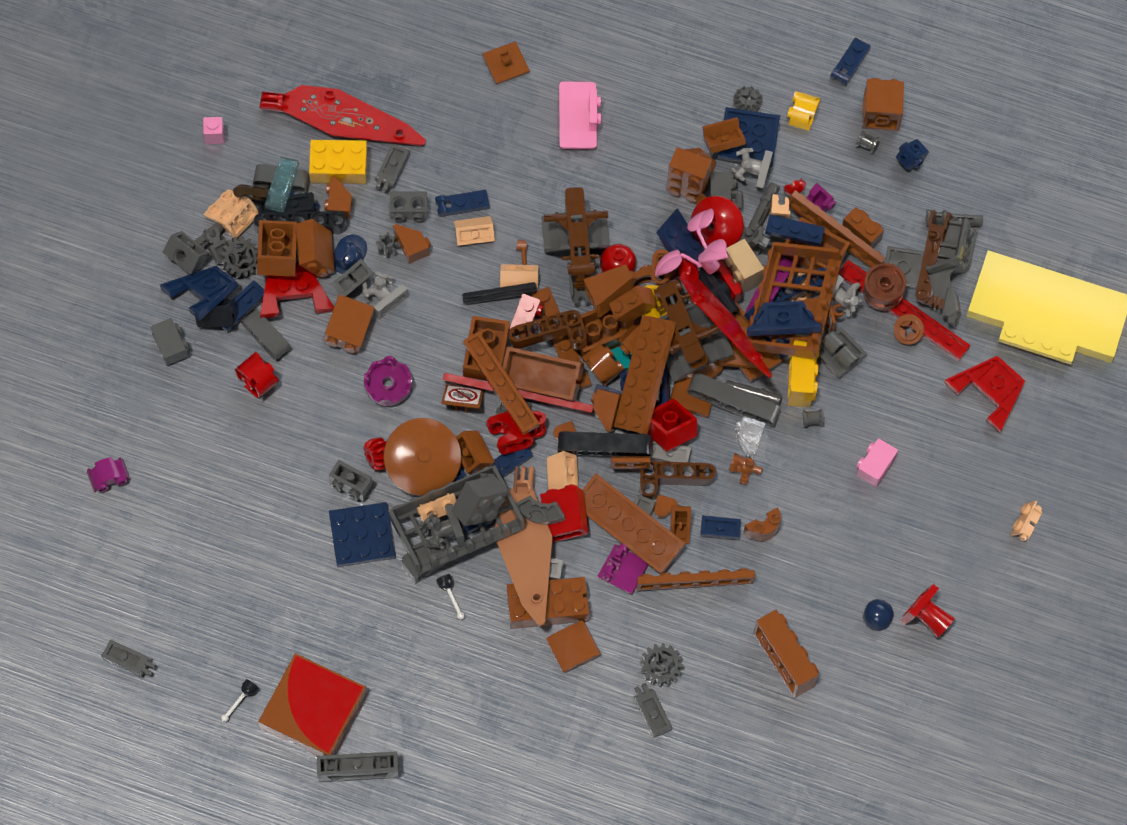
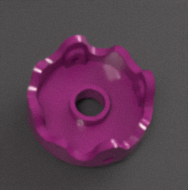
M386 356L382 360L374 361L368 371L364 373L365 390L369 398L379 405L393 406L399 404L411 392L412 376L406 364L398 362L393 356ZM389 379L394 383L391 387H385L383 382Z

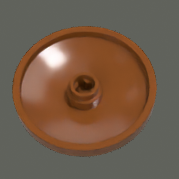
M416 418L402 423L390 434L383 451V463L388 477L399 489L412 495L423 496L431 490L444 487L455 479L461 464V450L455 435L444 424L429 418Z

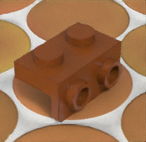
M737 117L702 127L704 142L710 153L746 144Z

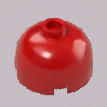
M623 244L608 246L600 258V271L605 272L626 264L629 271L634 273L637 268L636 255L631 248Z

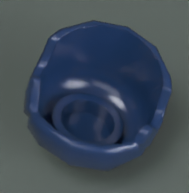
M874 599L866 605L863 620L870 629L881 631L890 626L894 611L892 606L885 600Z

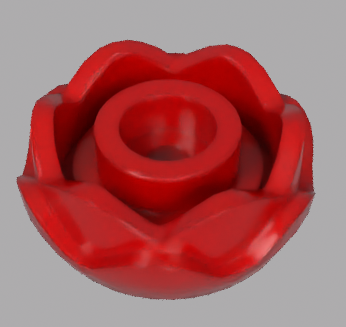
M802 178L795 180L791 184L785 185L783 191L788 196H791L795 190L801 193L805 190L806 183Z

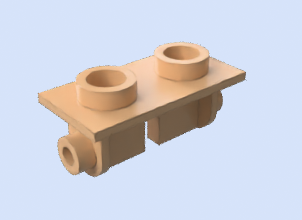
M447 493L435 501H430L423 505L419 504L420 507H417V511L421 516L422 522L429 518L430 513H434V517L437 518L447 515L445 506L450 504L454 506L456 502L455 494L449 495Z
M1037 501L1025 503L1020 510L1021 515L1012 526L1013 531L1010 536L1019 535V539L1022 541L1030 539L1035 527L1029 523L1037 524L1042 514V507L1036 505Z

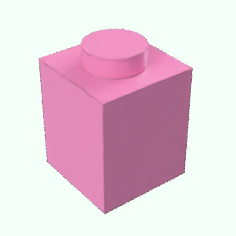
M204 117L203 134L205 144H224L222 117Z

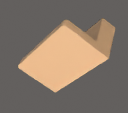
M491 216L454 221L458 246L495 241Z
M501 264L500 287L535 282L538 291V265Z
M562 451L547 457L548 490L562 489L570 484L578 486L577 455Z

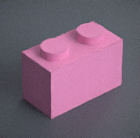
M879 438L875 444L871 443L866 451L868 455L865 459L862 457L856 466L858 468L857 476L877 487L898 452L896 448Z

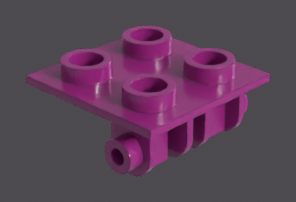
M615 544L597 578L632 595L636 588L637 577L643 575L648 564L636 554L626 550V545L620 544L618 546Z

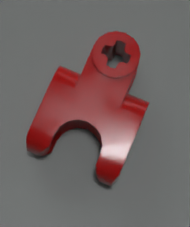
M532 411L540 426L525 435H522L508 412L489 417L486 426L491 434H506L499 437L497 448L501 454H509L530 447L534 438L545 435L546 415L541 411Z

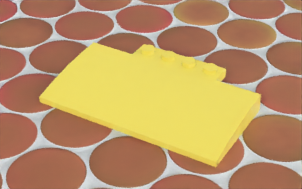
M988 250L966 317L1002 328L998 342L1066 364H1072L1075 352L1112 363L1127 316V294Z

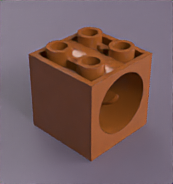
M879 78L867 79L863 95L862 129L899 131L903 116L904 81L897 79L881 80Z

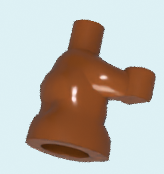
M734 453L729 467L730 472L741 473L739 483L744 485L747 484L748 477L752 473L761 475L763 469L756 466L754 459L742 457Z

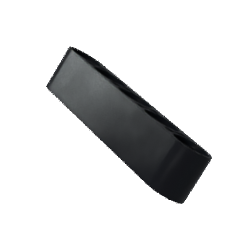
M341 211L259 213L254 217V226L257 234H259V220L298 223L313 219L316 222H323L321 225L330 230L332 234H342L347 228L345 214ZM336 221L342 222L341 224H334Z
M563 431L558 433L557 452L565 451L574 455L651 457L653 437L646 434Z

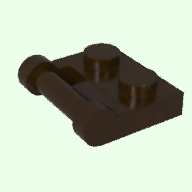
M240 184L233 189V194L236 197L252 195V199L263 200L270 195V188Z

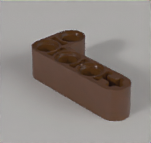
M569 310L514 326L509 331V340L513 348L521 349L567 335L572 348L581 350L587 344V334L580 313L576 310ZM571 319L577 320V322L574 324H571L568 321ZM553 324H556V325L559 326V327L556 328V329L550 328V326L553 325ZM533 330L541 331L539 334L531 333ZM581 336L583 339L577 341L574 337Z
M650 461V469L640 470L639 494L655 500L658 485L710 486L715 480L716 468L710 463ZM651 470L654 474L646 475L644 472ZM671 471L673 475L666 476L664 472ZM688 471L692 475L687 477L683 473ZM650 488L653 492L646 493L644 489Z

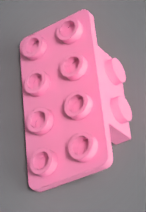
M561 82L559 84V146L561 149H595L597 146V124H601V113H597V108H600L601 97H597L596 84L594 82Z

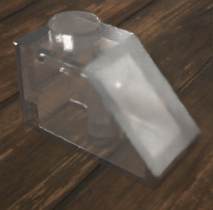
M743 416L742 422H738L735 433L738 434L737 442L746 458L755 459L765 423Z

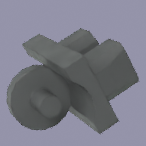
M761 226L754 232L750 228L744 227L739 241L745 239L752 251L757 255L761 249L764 250L767 247L770 238L763 234L765 229Z

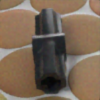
M702 267L698 271L700 281L735 317L740 312V309L731 297L728 285L725 281L720 280L716 272L708 274Z

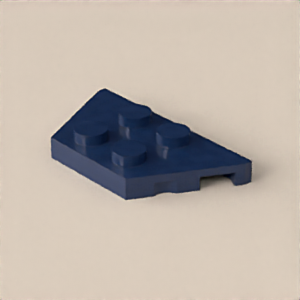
M676 209L656 233L668 252L679 250L680 254L684 253L692 259L699 261L698 257L704 252V249L693 233L688 230V224L679 209Z
M803 301L763 303L760 312L753 318V324L747 328V336L821 332V324L815 321L814 315L807 309Z

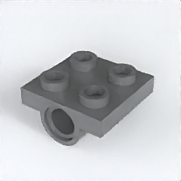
M840 327L837 331H831L823 338L820 343L818 358L839 379L864 359L867 353Z

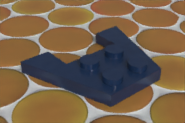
M217 266L160 284L161 291L170 298L186 289L198 297L201 301L190 306L189 311L199 320L237 287L236 280Z

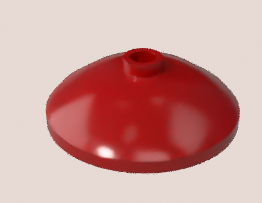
M710 196L701 200L695 206L691 219L698 213L710 208L714 211L711 221L714 228L712 229L710 224L705 228H701V234L707 247L710 243L719 239H723L726 242V248L739 242L743 234L744 221L741 211L733 201L723 196ZM693 231L692 233L694 237L703 247L697 232Z

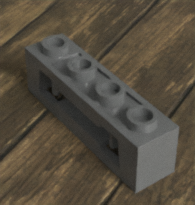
M397 751L316 756L318 782L399 777Z

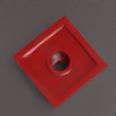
M933 583L920 594L900 618V621L906 625L917 616L938 638L950 626L955 617L930 600L939 590Z

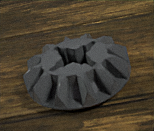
M744 86L741 89H737L733 102L737 109L756 112L762 106L763 99L759 89L756 90L752 86ZM750 95L752 100L746 104L745 98Z

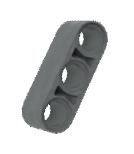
M258 164L255 169L253 185L270 188V190L285 192L290 190L294 193H305L309 173L301 169Z
M257 309L241 320L243 327L274 360H277L291 349L288 342L265 317L260 318V312Z

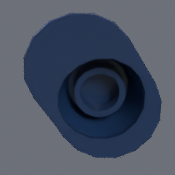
M351 234L343 237L338 242L333 252L335 271L343 274L361 258L363 260L367 251V243L362 237Z

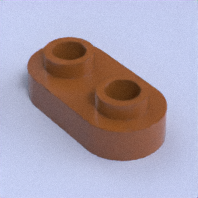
M663 249L657 250L652 258L651 282L656 286H661L670 280V272L660 275L663 277V280H658L655 276L659 260L669 253Z

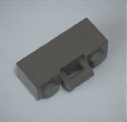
M710 172V196H723L730 200L731 197H735V204L740 211L743 210L742 191H733L736 190V178H733V172Z

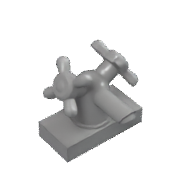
M743 148L737 151L736 156L742 155L743 161L738 170L734 167L732 168L735 177L745 181L746 179L743 175L746 172L758 175L756 187L763 188L773 152L766 150L763 160L760 161L750 158L749 152H753L752 148Z
M377 271L375 275L378 277L375 278V285L372 288H367L366 281L362 283V294L365 297L366 303H370V295H375L380 302L374 306V315L380 320L408 297V291L401 284L391 292L385 285L386 283L391 286L393 285L391 281L392 276L381 274Z
M838 274L832 300L837 304H841V309H837L836 312L843 311L849 318L851 317L850 312H855L858 303L863 302L862 298L855 296L861 284L853 283L846 292L840 287L844 278Z

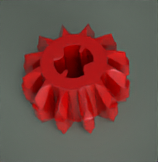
M382 437L368 440L363 448L366 461H368L369 466L374 471L385 469L383 451L386 441Z

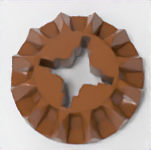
M903 315L894 324V335L903 344L912 345L923 336V323L915 315ZM912 322V329H914L916 333L910 332L909 335H907L906 330H904V328L901 327H908Z

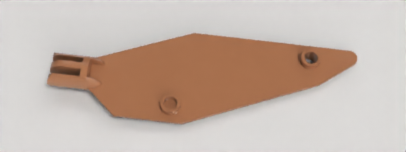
M515 466L514 485L509 491L514 502L517 503L530 495L538 502L533 490L534 467H529V477L527 480V467L522 466L519 480V466ZM506 500L500 506V508L508 505ZM511 509L498 514L502 524L515 520ZM524 518V530L496 542L523 608L535 623L541 626L545 623L552 535L548 525L533 523Z

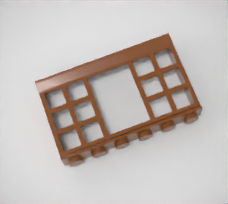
M773 242L772 248L768 250V263L763 269L764 278L763 282L759 284V297L755 299V312L750 317V327L754 322L753 318L760 312L763 303L769 302L773 286L820 292L814 319L817 323L821 324V332L810 333L809 337L797 336L796 334L762 335L773 337L772 342L759 341L760 336H747L756 351L812 359L817 358L842 262L839 249ZM781 255L794 256L792 267L779 266ZM799 257L811 258L809 269L796 268ZM816 259L829 260L826 271L813 270ZM777 270L790 272L787 283L774 282ZM794 273L807 274L805 285L792 284ZM812 274L825 276L822 287L809 286ZM777 338L790 339L789 344L776 343ZM794 341H807V346L794 345Z

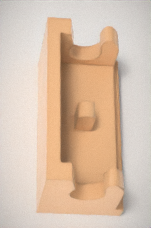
M773 194L770 214L789 219V199L786 197L785 204L780 205L778 204V195Z

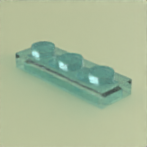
M280 156L265 203L266 209L284 212L299 166V160Z

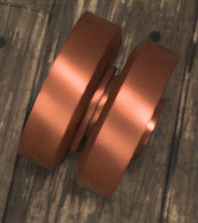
M880 263L870 268L865 276L863 287L864 299L868 305L881 311L892 310L897 307L903 300L906 279L904 273L899 267L890 263Z

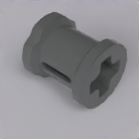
M862 131L856 146L865 147L873 153L880 138H874Z
M822 409L809 412L803 410L804 427L813 424L824 425Z

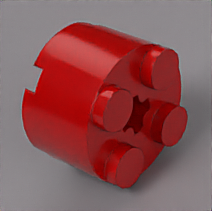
M254 352L234 369L239 381L243 380L246 384L244 387L256 398L263 396L279 382V379L273 374L275 371L273 366L269 362L265 364L257 352Z

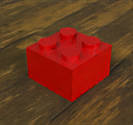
M673 398L654 408L647 435H651L653 440L667 452L697 436V418Z

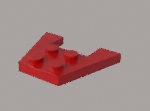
M296 262L295 276H266L260 318L277 317L279 315L276 300L312 297L315 313L332 312L334 306L315 275L300 266L299 262Z
M995 356L945 379L944 383L957 395L970 383L974 385L998 407L986 421L1001 433L1024 386L1025 380L999 356Z

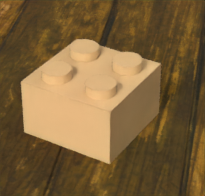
M743 239L726 248L728 258L723 259V264L725 267L730 268L733 274L732 278L741 285L742 294L759 286L760 282H762L764 268L746 240Z

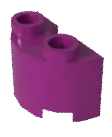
M818 183L813 186L806 199L819 206L825 213L832 210L836 205L834 198Z
M112 457L99 460L94 463V468L87 469V475L94 493L108 490V486L111 484L121 486L131 480L125 462L121 457L118 460H113Z

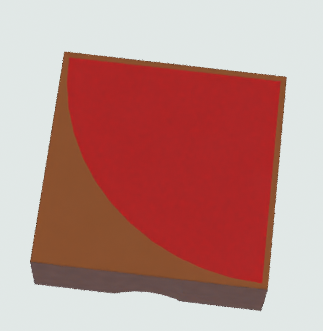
M295 653L258 721L259 728L284 741L293 742L316 756L335 755L344 738L347 726L354 719L367 695L366 686Z

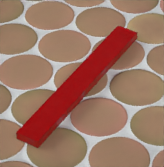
M847 260L838 274L849 285L853 283L861 284L858 291L863 294L867 272L850 260ZM904 298L897 307L887 310L896 318L906 314L917 316L924 326L923 337L958 361L961 360L971 346Z
M444 373L442 380L494 391L486 381ZM517 388L523 398L590 413L594 411L593 405Z

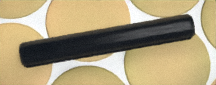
M535 282L463 293L462 298L464 304L520 296L522 294H533L537 292Z

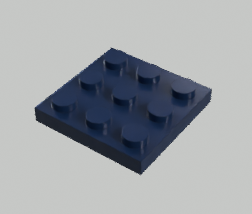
M726 107L724 120L738 118L739 127L745 137L746 144L718 152L717 159L742 163V155L736 156V152L743 148H752L753 152H749L750 158L762 161L767 150L773 152L769 167H773L780 115Z
M386 502L329 510L337 568L395 559Z

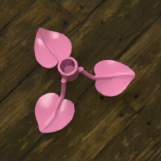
M712 208L695 215L687 226L690 232H697L705 249L699 255V261L692 259L684 253L680 254L679 250L671 251L658 262L655 270L656 278L676 269L681 263L682 258L696 264L698 268L702 266L708 274L714 273L719 268L720 264L717 260L728 258L727 244L723 239L716 240L707 247L701 234V228L707 227L713 219L714 211Z

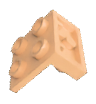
M228 189L208 208L204 216L221 224L229 236L233 238L238 237L254 221L258 210L250 198L245 196L236 197L233 191Z

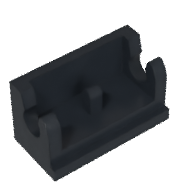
M235 299L222 300L201 320L195 317L197 327L232 326L234 324L233 319H237Z

